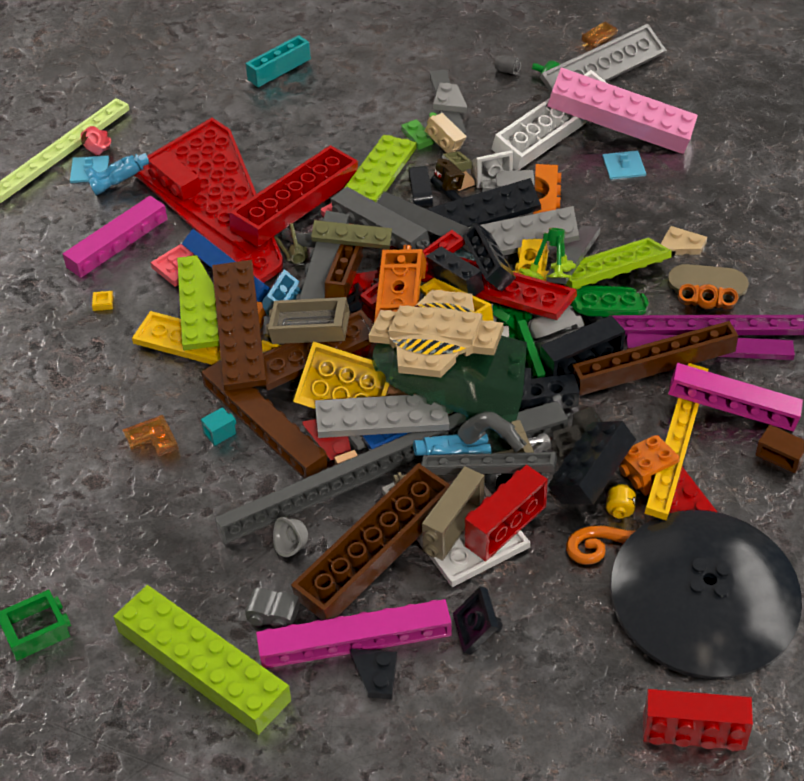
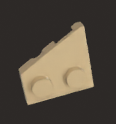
M671 226L661 245L671 251H675V255H700L707 243V237Z

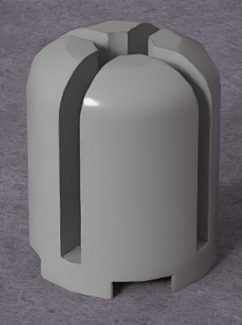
M569 305L558 320L539 316L530 320L527 324L531 336L539 338L534 340L539 356L541 345L584 326L581 316H576L570 309L573 306Z

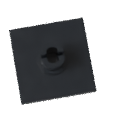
M479 586L453 613L463 653L471 655L493 633H499L503 627L501 618L495 616L488 589Z

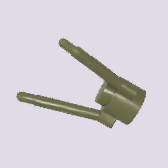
M290 223L293 244L290 246L289 252L277 236L274 238L286 255L287 261L300 264L308 258L307 247L298 244L294 225Z

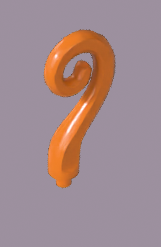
M587 526L578 529L570 535L566 543V552L577 563L595 564L601 561L606 553L604 543L596 538L610 539L624 544L636 530L631 531L609 526ZM586 540L585 547L588 549L593 548L596 551L586 554L578 549V545Z

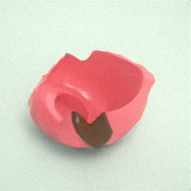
M90 126L81 132V143L96 156L109 149L112 139L109 137L108 131H102L95 126Z

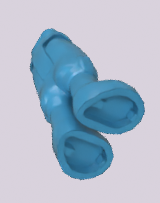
M146 153L139 156L135 154V157L133 155L124 157L101 172H96L92 167H87L84 170L90 186L97 196L112 185L120 184L127 178L144 169L143 166L149 164V159Z
M458 434L423 437L422 440L413 441L414 453L420 456L491 454V446L487 444V434L473 444H465Z

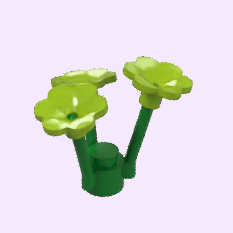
M549 228L548 233L544 232L543 240L534 263H531L530 269L520 268L519 271L523 275L543 280L544 277L537 272L539 268L538 263L545 245L549 241L550 246H557V261L551 264V268L555 272L546 275V278H572V275L563 273L576 268V264L571 260H567V255L565 254V230Z

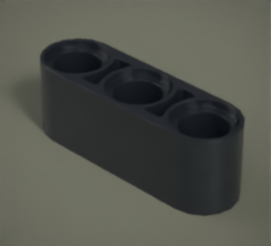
M409 167V181L413 204L420 207L433 206L428 167Z

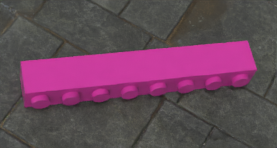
M446 599L431 600L420 604H408L397 608H384L374 612H361L357 615L345 617L338 616L334 619L322 621L314 620L310 623L299 625L291 624L287 627L276 629L268 628L256 632L261 666L267 669L351 654V649L375 650L452 636V623Z

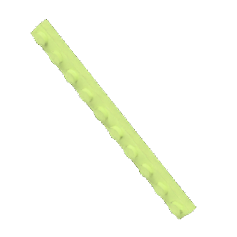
M115 98L0 181V203L82 145V131L90 126H95L99 130L104 129L129 111V104Z

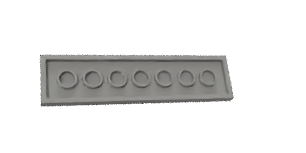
M646 24L543 72L540 78L550 93L553 90L561 67L582 75L592 70L607 82L663 55L667 50L650 26Z

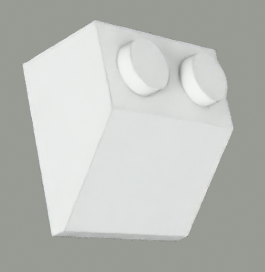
M512 150L471 160V177L474 179L477 189L482 188L483 180L495 179L496 173L499 171H513Z

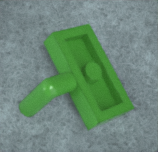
M431 112V113L429 114V118H430L431 116H433V115L436 116V113H435V112ZM417 119L401 125V131L409 140L417 142L418 150L434 144V140L424 131L425 128Z

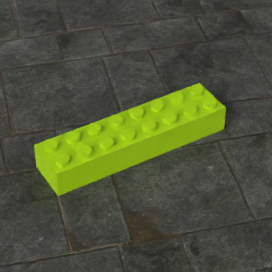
M146 585L113 616L120 634L257 735L291 702L290 689L287 683L149 585Z

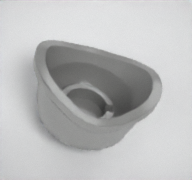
M279 517L273 528L274 548L283 557L296 554L308 541L307 528L300 520Z

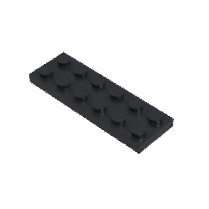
M531 178L427 208V210L464 226L471 227L475 222L482 225L541 210V204ZM430 236L432 242L438 240L437 238Z

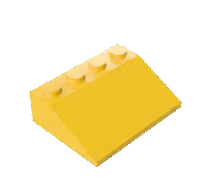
M313 342L293 402L315 409V400L386 396L395 367Z

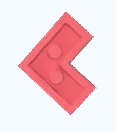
M180 244L153 260L151 267L176 287L179 285L177 258L193 256V253Z

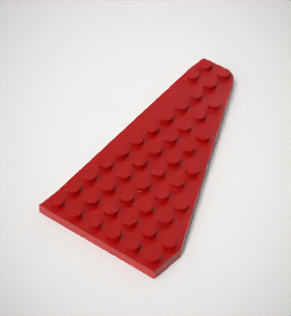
M210 118L147 156L150 160L167 151L199 177L201 192L182 201L178 196H174L167 187H163L161 182L150 175L149 164L143 166L144 169L134 175L194 230L206 237L236 262L252 260L254 276L263 283L282 270L283 259L274 237L257 247L230 230V211L256 195V191L229 128L214 118Z

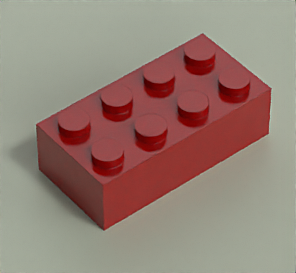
M528 465L524 466L521 470H517L510 480L505 484H501L494 494L486 497L477 509L470 511L466 515L465 547L485 562L546 508L548 479Z
M648 689L643 713V742H650L654 745H661L663 743L676 744L680 747H687L689 745L702 746L705 749L726 748L731 751L746 750L753 726L752 697Z

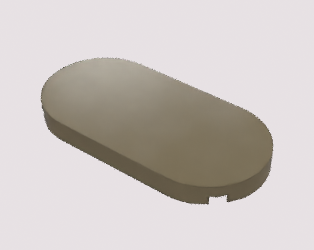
M683 264L674 267L668 276V285L677 294L684 284L699 285V287L704 284H711L718 289L719 287L734 289L738 293L739 299L740 296H744L747 293L749 284L747 277L742 272L724 267ZM688 290L682 292L683 296L693 297L692 292ZM706 292L702 295L703 298L713 299L711 293ZM727 294L723 296V300H733V297Z

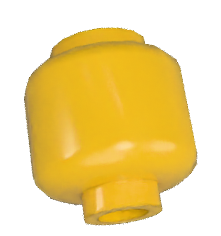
M623 484L609 489L606 498L607 512L618 519L631 516L636 505L635 492L629 486Z

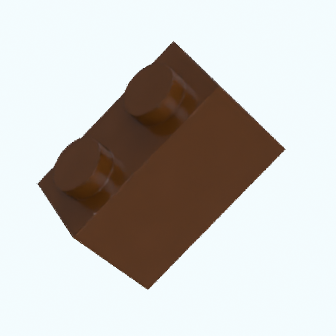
M769 425L758 441L755 455L796 474L804 462V439Z

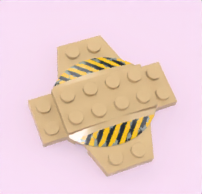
M431 290L415 306L400 305L397 312L380 310L369 333V342L390 344L392 348H397L399 373L441 378L456 363V357L464 353L465 356H469L472 353L494 355L503 333L504 325L502 322L483 321L482 314L474 312L472 294Z

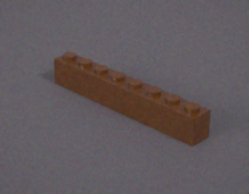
M726 321L573 364L572 374L575 375L580 391L579 395L581 396L673 370L676 368L677 363L688 365V363L694 364L736 352L738 334L731 322Z
M221 360L201 372L204 387L304 479L328 468L326 451L314 444L309 435H304L295 423H291L282 411H278L269 399L263 398L255 387L224 390Z

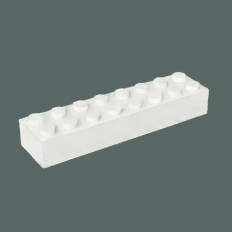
M592 70L584 74L590 78L607 83ZM547 99L497 133L491 149L495 153L512 150L513 168L517 171L588 121L547 107L549 99Z

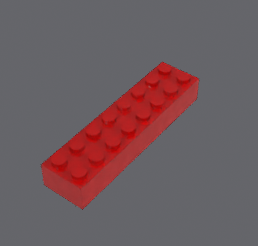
M331 145L230 211V230L255 246H261L288 227L290 223H294L343 189L358 170V160Z

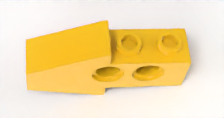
M522 239V246L518 248L519 263H516L515 271L513 272L522 274L519 271L520 268L530 269L543 239ZM547 243L539 260V268L537 270L544 277L543 280L547 281L546 275L549 272L546 271L549 252Z

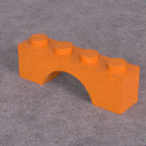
M536 164L535 190L544 194L545 197L539 199L541 210L535 211L533 214L560 208V197L557 196L561 194V185L557 184H561V173H558V165Z

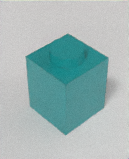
M223 407L201 419L203 433L214 446L236 434V420Z

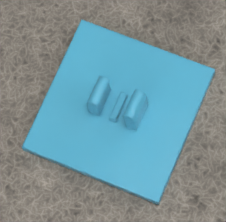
M638 151L602 155L610 180L646 176V171Z
M109 156L73 158L70 183L89 182L84 169L92 167L96 172L106 170L109 164Z

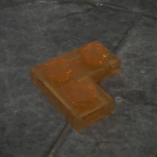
M163 415L123 429L124 437L130 449L151 442L158 457L179 449L178 443Z

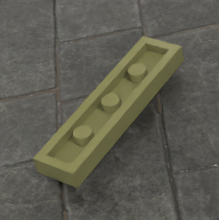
M314 220L311 240L315 242L390 249L392 228Z

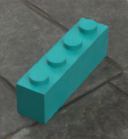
M298 35L245 63L247 80L260 87L311 59L310 43Z

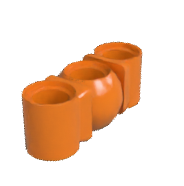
M684 284L679 290L678 300L683 305L692 304L696 306L698 304L704 309H712L714 307L731 309L738 300V293L732 288L724 289L719 287L718 289L711 284H704L700 287L699 285ZM688 290L692 292L693 297L686 299L683 297L682 292ZM706 292L711 293L713 299L706 301L702 295ZM731 295L733 302L726 303L723 300V296Z

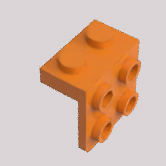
M654 435L633 445L621 462V465H619V470L623 477H627L636 490L639 489L646 496L651 492V476L677 464L680 458L659 436Z

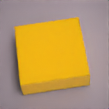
M113 291L93 292V311L112 310Z

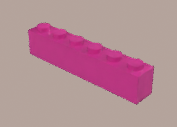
M148 196L62 253L66 268L82 278L166 221L165 205L152 196Z
M680 363L676 365L668 395L793 432L801 418L803 399Z

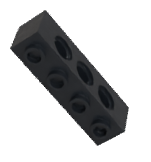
M475 222L462 236L482 271L485 280L502 292L516 277L492 234Z
M574 374L531 379L530 406L492 404L494 413L499 416L511 415L558 401L562 408L579 406L580 391Z

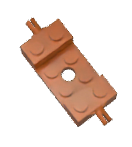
M403 245V250H382L374 323L380 310L397 312L400 305L415 306L419 302L421 279H425L427 263L422 249H411V245ZM403 284L404 288L401 291H395V286Z

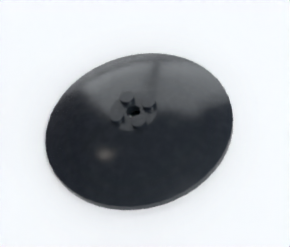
M686 510L669 513L667 520L655 518L642 525L629 536L618 552L612 570L611 598L615 613L624 631L637 647L650 658L684 675L703 679H731L757 672L770 665L787 649L793 640L801 619V588L797 574L787 556L774 541L759 529L726 514L704 510ZM711 578L716 584L707 585L703 579Z

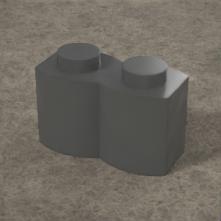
M254 588L245 610L247 621L255 626L270 625L274 629L294 624L300 609L299 597L291 593Z

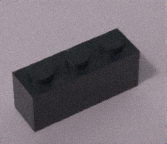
M440 247L426 256L430 276L473 296L484 290L482 271L445 248Z

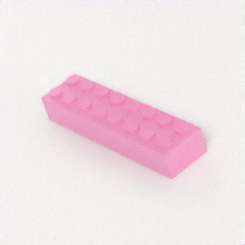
M562 67L547 107L684 154L697 119V114Z

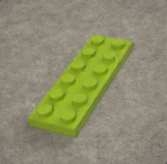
M383 135L344 188L349 187L377 203L383 192L388 190L416 150L417 142L396 138L391 135Z
M645 238L583 258L572 274V278L565 285L573 289H580L587 284H595L600 280L613 278L615 275L629 273L637 268H645L647 265L660 263L665 259L671 258V250L650 238Z

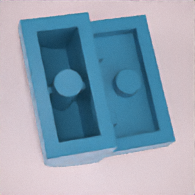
M285 269L263 299L262 305L268 316L270 309H273L274 301L296 300L297 294H301L302 290L297 286L300 281Z

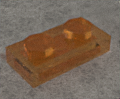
M603 22L583 34L582 41L594 48L616 35L617 28L607 22Z

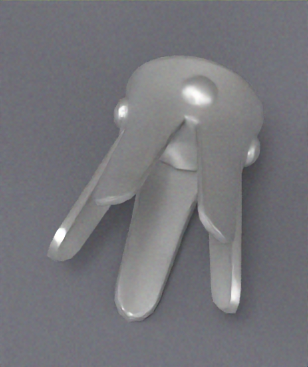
M545 433L539 434L534 438H528L534 452L547 451L551 448L550 440L552 438H549Z

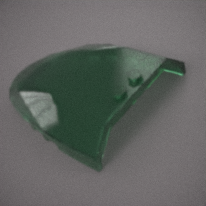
M501 335L494 355L472 353L469 356H465L464 353L456 357V363L441 378L399 373L397 348H392L390 344L377 343L375 345L372 363L376 371L380 370L386 376V382L410 396L416 393L426 398L429 405L435 402L444 406L449 414L456 411L466 415V420L468 421L480 413L493 412L511 423L517 420L523 397L527 342Z

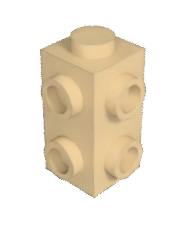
M443 113L431 116L424 130L446 153L459 150L467 137Z

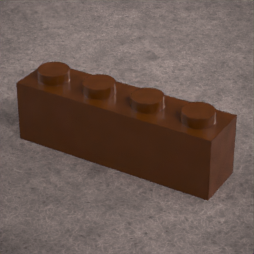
M340 244L325 281V298L348 297L363 258V246Z

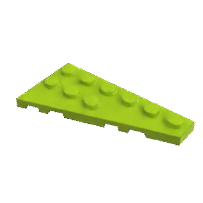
M197 255L179 257L177 261L183 350L220 346L214 284Z

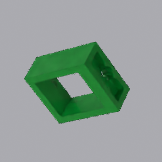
M49 589L0 611V626L16 661L70 637L68 627L71 626L69 618L66 613L61 614L62 604L58 596L53 598ZM50 607L57 623L18 640L11 624Z

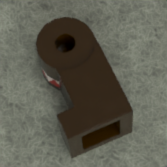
M447 159L437 160L434 176L443 182L442 187L446 191L461 189L465 174Z

